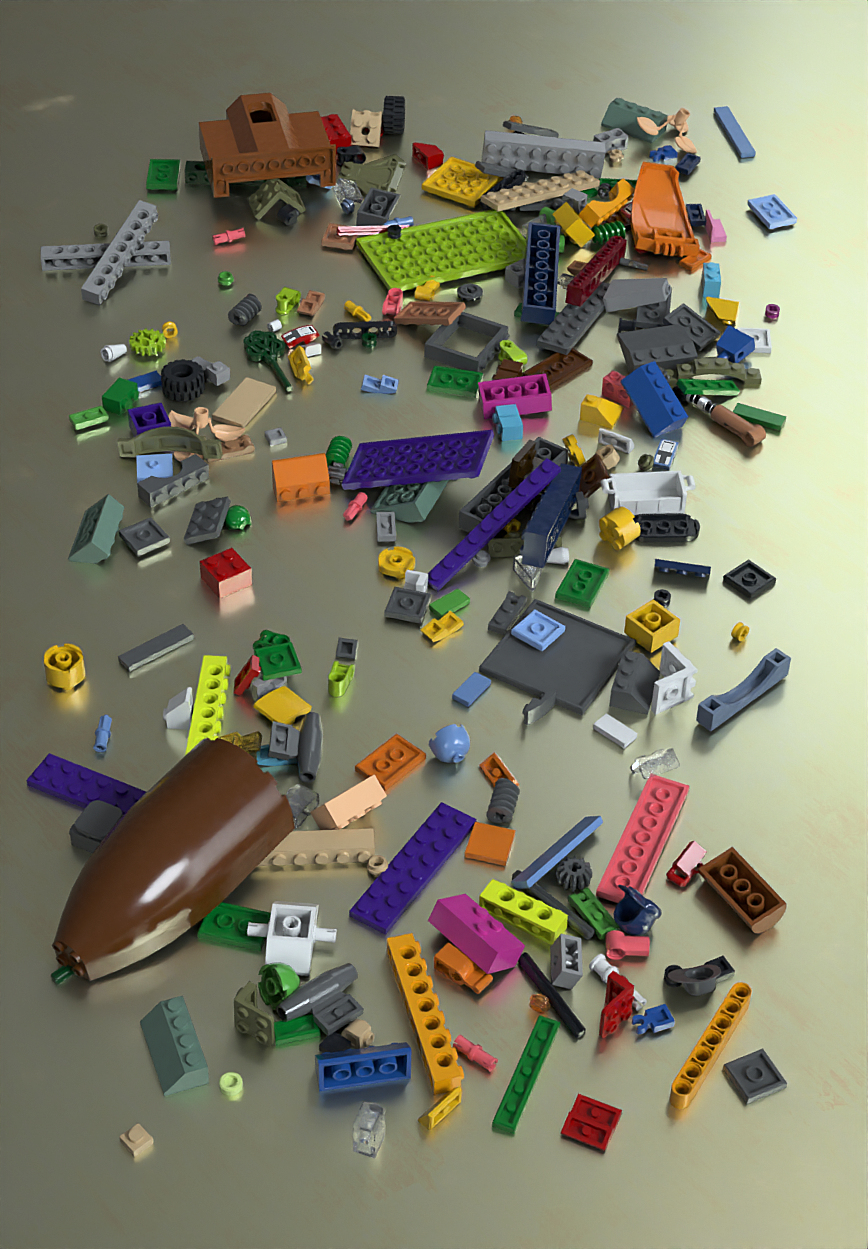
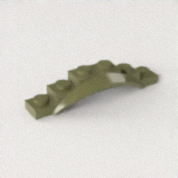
M702 357L685 364H677L676 370H664L670 376V386L677 385L678 379L708 374L736 377L743 380L744 384H761L762 381L759 369H745L743 363H732L727 358Z
M159 427L145 431L134 438H119L117 441L120 457H136V455L162 451L190 452L203 455L204 459H221L223 456L221 440L206 439V436H199L193 431L180 427Z

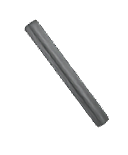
M517 870L516 872H514L512 874V880L515 879L522 871ZM534 883L530 888H523L536 900H540L546 905L567 914V924L586 940L594 936L595 930L537 883Z

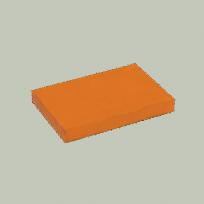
M396 733L355 765V771L366 779L375 774L383 790L386 791L424 761L426 753Z

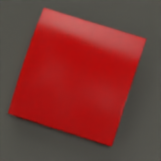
M578 1093L571 1112L569 1111L561 1134L605 1151L621 1118L622 1110Z

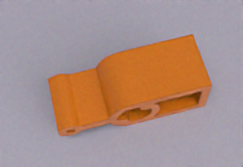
M449 942L434 955V969L458 985H467L477 994L493 981L491 974H487L478 968L476 963Z

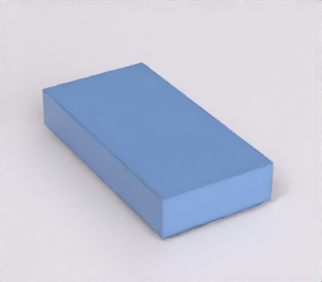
M474 672L452 694V699L469 707L491 685V680Z

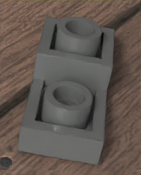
M548 688L546 693L541 694L539 699L533 697L530 703L524 706L522 712L524 724L528 725L539 720L555 705V689Z

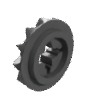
M464 284L458 287L457 294L462 300H467L468 302L472 300L475 302V300H479L483 296V290L475 284Z

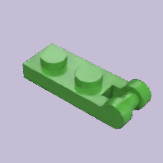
M589 888L582 889L579 894L573 893L568 896V902L571 907H575L587 924L595 930L594 933L600 940L604 939L610 931H619L615 920Z

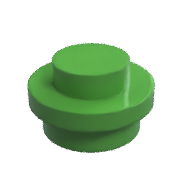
M228 271L221 272L218 276V283L223 286H228L234 281V277Z

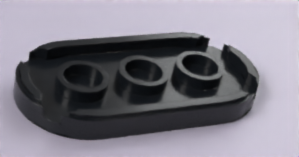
M683 513L638 514L633 518L635 524L638 522L640 525V536L635 539L639 542H689L696 539L700 531L698 520L692 519L690 515Z

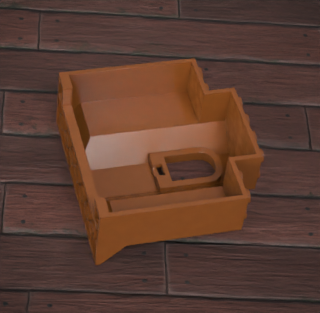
M272 93L240 95L226 109V120L199 122L200 150L214 198L228 197L229 183L320 174V187L336 186V145H330L318 111L289 114L286 105Z

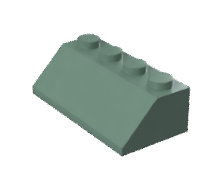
M616 98L609 104L601 126L609 129L619 128L627 135L653 143L666 131L667 125L658 131V135H650L641 129L637 122V117L649 118L657 127H660L667 121L668 115L660 111L651 110L648 107H642L633 102L625 101L622 98Z
M107 494L85 511L68 560L97 564L102 559L106 560L111 554L110 549L115 542L114 537L119 530L118 525L123 518L122 514L125 508L111 495Z
M183 995L159 1002L140 1021V1025L164 1096L209 1084L208 1066Z

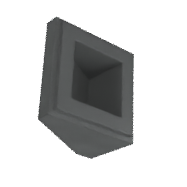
M339 638L336 657L355 659L359 646L358 640Z

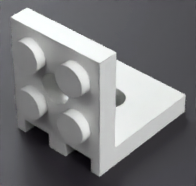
M669 641L662 646L659 669L665 678L654 682L651 711L655 715L694 697L690 690L695 687L696 680L693 678V674L697 673L698 669Z

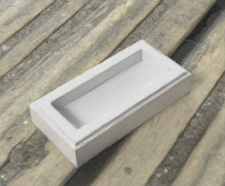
M605 714L593 724L594 730L622 748H626L637 738L635 731L608 714Z

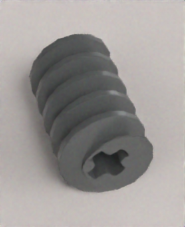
M249 293L229 311V321L235 325L244 326L261 311L262 305L255 295Z
M500 778L496 781L486 814L488 820L501 823L509 822L513 819L520 789L511 780Z

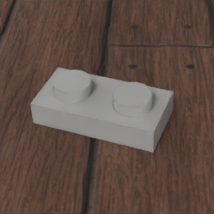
M376 512L377 541H396L395 512Z

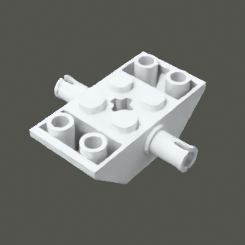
M275 901L272 904L271 917L268 924L248 923L247 936L267 937L265 965L281 962L290 965L297 975L309 976L314 943L316 941L336 943V928H317L319 904Z

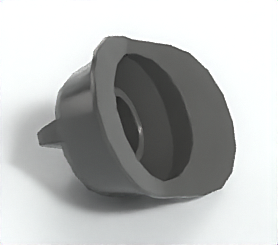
M701 965L693 968L673 970L668 974V977L674 982L683 983L685 990L690 995L701 996L716 989V977L720 975L721 969L716 965Z

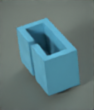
M703 263L701 277L703 297L719 298L721 287L719 263Z
M516 404L495 406V413H493L492 418L493 423L496 424V432L500 434L501 440L522 439L523 423Z

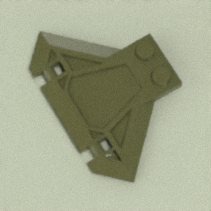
M396 154L365 164L344 162L337 177V183L355 185L365 195L368 194L371 187L393 193L398 187L406 162Z

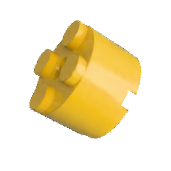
M620 506L599 519L601 530L599 536L603 541L610 542L615 550H620L640 536V525L638 522L635 524L633 520L635 516L630 510Z
M69 643L61 647L54 645L45 652L44 668L48 683L64 690H71L83 680L85 676L84 657L78 646Z

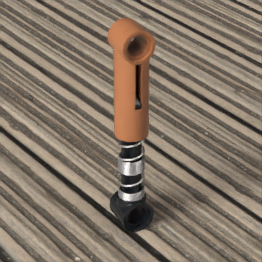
M678 386L672 388L679 402L693 403L698 409L709 413L712 420L742 438L746 446L753 447L766 438V432L761 425H752L720 404L716 406V403L712 404L711 400L705 396L683 394Z

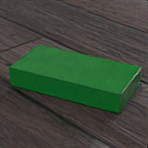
M313 1015L301 1016L287 1022H274L276 1046L320 1037V1029L313 1021Z

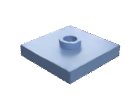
M172 454L136 455L137 483L150 476L158 478L173 476Z
M534 609L512 629L511 634L536 649L543 651L565 632V626Z

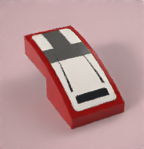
M313 325L298 327L281 335L289 349L302 341L308 344L320 336Z

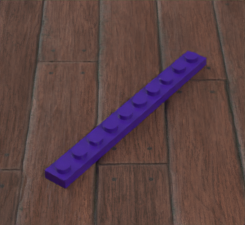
M546 458L428 573V585L438 592L561 472V467Z

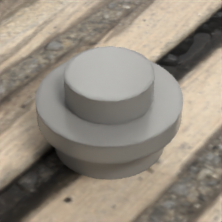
M480 550L472 558V561L477 567H485L490 562V554Z

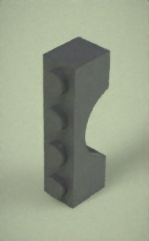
M194 454L181 461L182 470L177 475L169 478L150 476L138 482V497L147 505L153 507L209 479V465L198 455Z

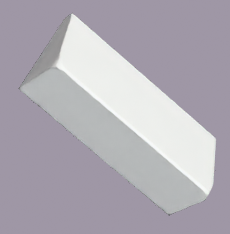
M603 428L599 429L598 443L612 445L615 449L628 454L634 449L632 439Z

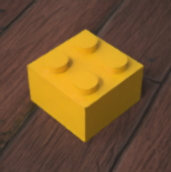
M567 202L552 214L556 219L554 221L556 225L560 226L562 233L566 237L568 236L574 245L577 243L582 248L595 236L589 226Z
M653 599L626 616L624 633L630 638L635 639L638 644L652 653L662 647L664 643L678 637L680 619Z

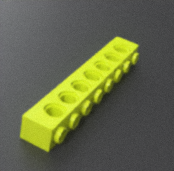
M203 656L185 755L201 740L205 738L210 740L219 738L217 736V733L221 732V721L219 719H223L224 707H222V704L226 703V693H224V690H228L229 680L227 676L231 674V665L227 664V656Z

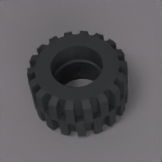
M386 96L383 108L384 133L403 134L405 127L404 96Z
M185 359L174 360V362L164 365L161 370L163 394L167 398L179 402H186L200 397V394H203L205 390L202 366L198 365L197 362Z

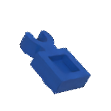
M666 145L658 148L657 151H650L649 157H653L654 162L660 159L665 161L677 158L678 152L671 145Z
M666 1004L645 1010L644 1016H633L632 1025L641 1024V1026H637V1034H643L649 1028L655 1033L674 1027L675 1020Z

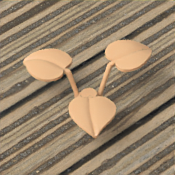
M680 108L676 115L668 116L667 121L660 127H657L649 118L637 117V122L641 129L650 135H658V131L669 123L680 131L679 137L675 138L677 146L686 152L697 153L692 141L682 136V132H687L689 129L686 120L690 113L685 108Z
M197 407L194 410V418L178 414L172 410L168 417L171 427L185 428L190 431L196 428V434H198L199 428H205L208 424L211 433L215 434V438L225 442L238 439L245 431V428L220 424L213 427L211 418H208L209 411L204 407ZM174 451L175 459L180 462L195 454ZM196 454V455H198L201 459L204 458L203 455Z

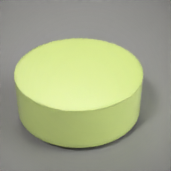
M235 1072L223 1074L219 1079L220 1091L226 1096L239 1094L243 1088L241 1076Z

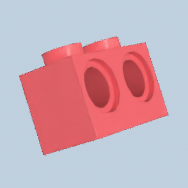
M613 370L603 378L602 395L630 408L634 404L620 382L626 376Z

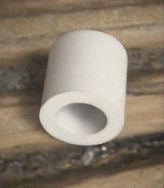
M276 319L268 323L267 327L270 332H275L281 329L282 325Z

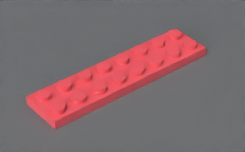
M650 774L599 883L596 896L619 903L624 898L625 893L618 885L631 886L643 895L689 792V785Z

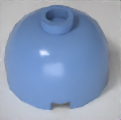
M456 724L446 726L435 733L437 737L434 740L432 738L429 740V747L438 760L445 763L462 761L470 749V737L463 725L461 727H457Z

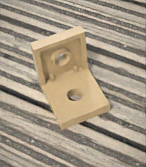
M352 109L351 146L379 148L381 126H383L382 111L376 113L369 110H364L363 112ZM364 128L370 130L368 135H363L361 131Z

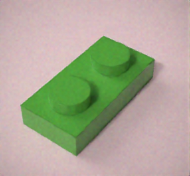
M102 406L71 414L69 415V420L74 428L79 430L108 421V414Z

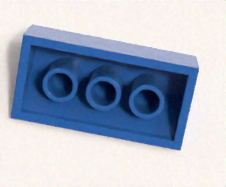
M655 361L638 367L620 381L653 438L683 427L688 415Z
M407 1042L391 1043L389 1045L369 1046L367 1048L347 1049L340 1052H325L315 1055V1070L319 1092L410 1079L411 1047Z

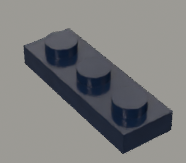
M655 559L654 567H658V571L669 572V569L677 570L676 574L687 575L688 572H693L696 577L706 578V574L710 575L711 572L710 566Z

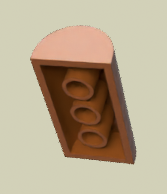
M733 847L698 868L699 874L754 933H763L769 930L784 915L787 906L786 902Z

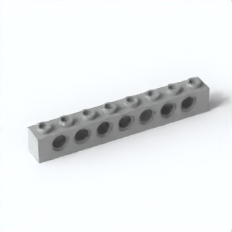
M141 200L138 201L82 286L83 300L101 305L103 300L107 299L108 292L114 288L117 278L121 277L123 269L130 262V258L136 254L138 246L143 243L145 235L150 232L152 224L157 221V206Z
M169 241L143 242L138 246L136 254L130 258L128 266L125 267L171 265ZM111 243L41 246L42 271L95 268Z

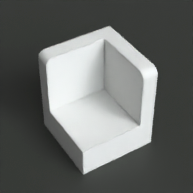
M406 570L403 588L426 593L428 574Z

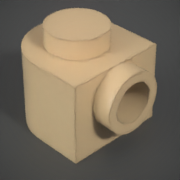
M606 445L595 452L601 457L604 466L608 470L616 466L620 460L618 453L612 445Z
M354 1019L342 1032V1036L351 1041V1047L354 1049L369 1046L375 1037V1034L371 1032V1026L365 1020Z

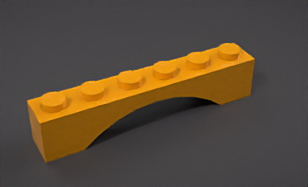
M623 178L610 190V202L592 200L583 208L578 216L591 228L595 225L599 226L603 221L605 222L615 212H618L633 200L635 189Z

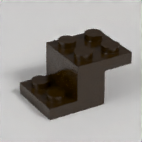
M529 439L512 458L508 482L509 487L515 489L544 461L535 456L536 442ZM546 487L525 506L526 509L531 511L537 503H540L541 496L545 493Z

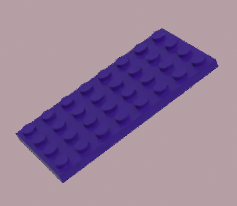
M493 430L360 443L343 479V490L479 477L494 437Z

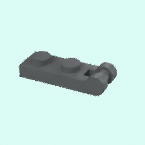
M509 591L505 600L489 622L488 630L506 635L525 607L527 597L522 595L519 597Z

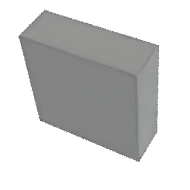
M281 427L265 431V437L270 446L287 442V437Z

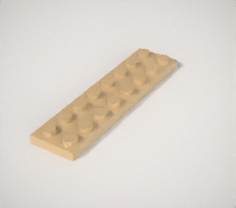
M578 170L576 173H566L559 177L553 176L551 179H541L538 182L526 183L523 186H513V188L501 189L498 192H488L486 195L481 196V202L498 212L563 196L564 193L572 188L583 191L599 187L600 180L585 173L583 170Z

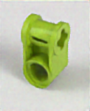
M283 287L276 295V313L280 315L288 314L299 303L301 292Z
M502 340L500 342L501 350L498 354L500 361L508 359L522 362L523 365L527 364L528 358L526 353L512 341Z
M334 661L328 675V693L331 696L340 697L345 694L354 676V664L349 666L340 664L339 661Z

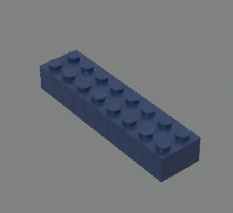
M533 222L528 224L521 321L550 325L554 321L557 301L560 226Z
M561 463L559 466L561 467V472L549 483V486H546L540 503H537L536 511H533L531 520H528L527 527L522 533V540H524V545L520 549L522 564L544 568L576 504L575 493L579 492L582 467Z

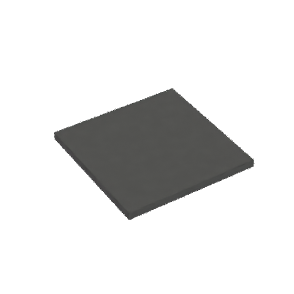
M534 599L479 666V672L538 697L541 694H545L548 688L555 689L556 705L583 715L618 669L623 651H631L636 645V640ZM534 609L565 626V632L543 651L536 649L511 634L512 629Z

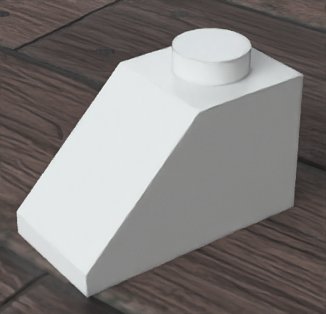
M187 687L171 698L168 702V707L164 708L163 720H167L168 729L190 730L193 715L192 687Z

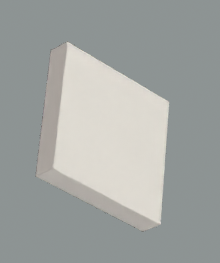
M737 328V330L754 338L755 350L753 353H771L770 329Z

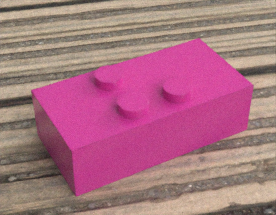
M546 373L478 382L479 401L484 420L492 419V415L495 413V406L516 404L519 415L552 411V394Z
M467 894L438 899L428 919V922L487 974L515 967L525 947L500 921L495 920L485 908L480 907Z

